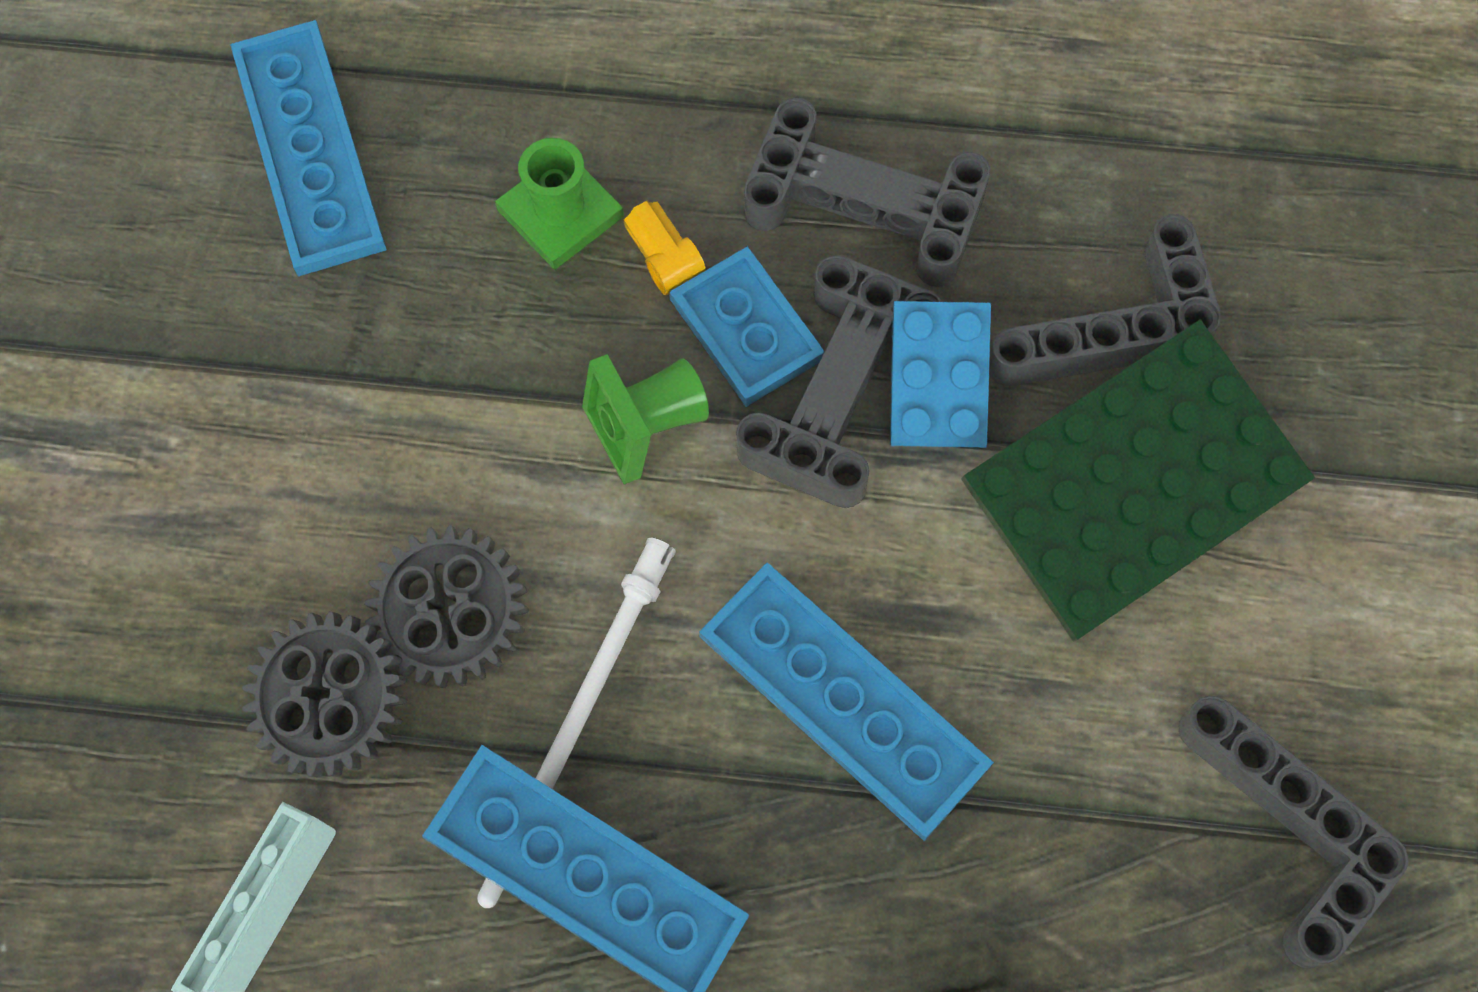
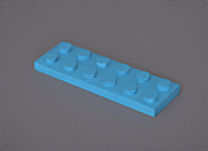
M313 20L230 44L293 268L297 276L299 277L386 251V245L317 21Z
M768 562L699 631V637L923 841L931 835L994 763Z
M481 745L422 835V838L665 992H705L749 917L748 913L484 745Z

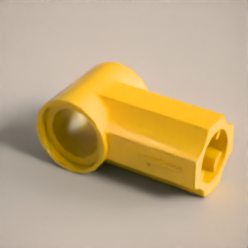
M645 201L637 205L624 219L626 230L646 258L645 262L648 271L663 295H668L671 290L706 271L704 261L694 243L688 237L682 239L658 201L653 203Z

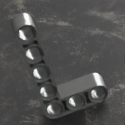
M1179 214L1165 215L1156 222L1144 250L1145 260L1158 303L1002 330L996 335L991 347L989 360L990 377L996 383L1003 386H1016L1130 366L1188 328L1189 326L1186 321L1195 323L1201 319L1211 335L1214 336L1221 322V311L1192 222ZM1162 240L1171 241L1177 247L1168 246ZM1174 281L1185 282L1190 288L1180 287ZM1140 330H1150L1156 334L1157 338L1146 337ZM1103 337L1110 341L1112 346L1100 345L1094 338ZM1047 346H1061L1066 353L1056 354L1048 349ZM1001 354H1016L1021 361H1007L1001 356Z
M1209 695L1201 697L1183 714L1179 721V734L1182 741L1335 867L1287 928L1283 936V947L1288 958L1302 968L1311 969L1336 961L1346 951L1404 875L1408 867V854L1404 845L1228 701L1218 696ZM1197 714L1210 716L1217 725V734L1204 732L1198 726ZM1239 747H1246L1256 754L1258 759L1257 769L1249 768L1242 763L1238 755ZM1281 781H1289L1295 785L1300 794L1299 803H1292L1284 797L1281 791ZM1325 815L1336 818L1342 828L1341 838H1335L1326 831L1323 824ZM1368 850H1374L1383 858L1385 864L1383 874L1374 871L1369 866L1367 861ZM1338 888L1347 891L1352 896L1354 901V911L1352 914L1344 912L1338 906L1336 901ZM1307 928L1317 931L1322 937L1324 949L1321 955L1311 952L1306 946L1304 936Z

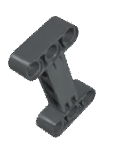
M790 98L783 101L774 114L745 184L744 214L748 224L761 231L775 229L784 220L791 200H795L920 240L921 244L916 267L919 278L924 283L935 287L945 286L952 282L958 272L985 197L990 176L988 161L976 152L960 153L951 161L943 183H939L814 143L816 130V111L814 106L803 98ZM794 125H796V126H801L802 128H801V129H791V128H789V126H794ZM784 162L788 165L779 167L773 165V163ZM960 179H970L975 183L966 184L960 181ZM768 199L773 201V203L763 205L757 203V201ZM953 216L959 218L961 221L950 222L949 220L945 219V217ZM939 254L945 256L948 260L936 261L930 256Z
M834 255L821 260L817 265L814 299L820 309L841 318L790 424L763 413L749 414L738 424L736 446L738 459L748 469L837 507L849 508L859 504L865 497L870 471L868 463L862 455L839 444L889 338L892 339L893 302H942V300L931 291L847 257ZM838 281L845 286L834 289L827 286L826 283ZM880 298L888 304L885 306H874L869 303V300ZM754 436H761L768 439L770 443L763 448H754L746 442ZM803 454L812 458L814 462L809 466L799 467L794 465L790 459L796 455ZM841 473H849L855 476L858 482L852 486H844L836 482L834 478Z

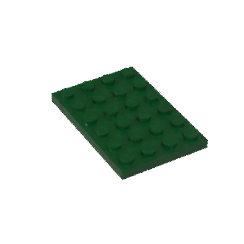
M1201 319L961 478L1073 642L1315 479L1314 475Z

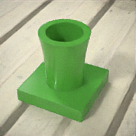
M560 138L541 139L527 147L518 163V173L521 182L495 201L499 213L554 270L624 217L623 207L584 168V159L579 149L572 143Z
M608 354L589 362L582 408L624 485L641 478L652 434L683 425L703 422L708 419L709 407L704 387L695 369L685 359L681 358L662 371L629 387H625Z

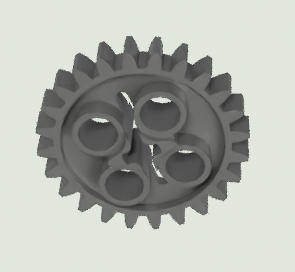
M448 525L444 539H440L437 532L430 527L427 529V542L421 543L411 534L408 536L409 551L405 553L400 548L393 546L391 550L397 561L393 565L385 562L378 563L379 568L386 576L384 580H369L368 584L379 592V597L370 598L364 602V605L377 611L378 615L366 620L365 624L381 630L376 635L374 641L379 638L391 641L392 645L384 656L394 655L401 658L402 662L398 665L397 672L402 676L407 677L416 669L415 681L425 686L432 674H434L436 685L440 688H446L449 676L453 675L457 684L463 687L467 683L468 671L472 670L475 675L483 680L486 678L484 663L490 661L499 668L503 665L497 654L500 648L512 652L516 650V647L507 638L509 633L518 634L525 631L519 623L514 621V617L526 614L529 611L524 604L515 601V598L527 593V588L520 583H511L521 574V571L516 565L504 567L510 558V555L504 548L492 554L495 542L489 536L485 537L477 545V534L473 529L468 528L462 539L459 540L458 532L452 525ZM438 565H443L444 591L448 597L456 602V604L449 606L448 609L451 624L458 640V646L455 649L450 648L451 634L449 621L438 611V609L445 607L444 594L436 575V567ZM466 567H476L477 576L475 581L468 587L458 588L456 586L458 573ZM419 578H427L428 589L426 593L418 599H409L408 590L410 585ZM475 614H485L486 626L484 630L478 635L467 636L465 632L467 620ZM428 625H436L437 637L435 641L426 648H419L417 644L419 632Z
M331 611L328 612L325 621L318 614L308 613L306 626L300 621L289 620V636L275 630L271 632L276 644L273 649L262 646L257 648L265 661L262 666L254 664L247 667L251 673L258 677L256 683L242 686V690L255 694V701L244 705L242 711L257 715V719L248 725L247 730L254 733H264L256 747L267 751L275 748L270 760L272 763L283 765L289 761L288 772L301 774L306 768L308 777L321 778L324 769L328 776L340 777L343 771V763L349 770L358 771L361 769L359 754L371 759L379 757L373 744L376 740L386 743L393 741L385 727L387 723L402 724L403 720L393 714L392 709L393 706L406 704L407 699L395 695L394 688L405 684L407 678L392 674L391 671L402 660L394 655L384 656L392 643L384 638L374 641L378 631L376 627L366 624L360 629L361 619L348 615L342 621L340 614ZM332 650L333 654L327 659V652ZM308 655L311 660V668L306 677L300 680L297 675V667L301 659ZM357 659L360 669L358 676L354 681L347 683L344 673L346 666L350 661ZM330 689L329 698L319 700L320 691ZM302 706L304 711L303 723L298 729L293 730L291 715L297 707ZM350 709L353 714V724L347 733L342 734L339 730L338 721L342 713ZM321 730L323 736L318 740L316 735Z

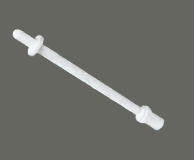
M647 539L646 546L632 574L625 575L621 586L624 588L625 599L535 778L551 789L554 788L642 607L650 602H656L661 592L658 585L676 550L659 539ZM486 878L478 893V903L483 908L495 906L503 889Z

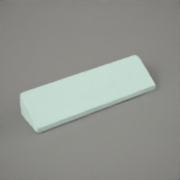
M282 802L172 986L171 991L245 992L336 834L335 829L314 816Z

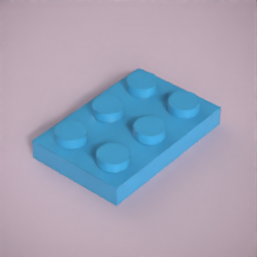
M748 246L669 292L670 301L745 407L820 363L825 352Z
M893 302L890 446L987 448L991 303Z

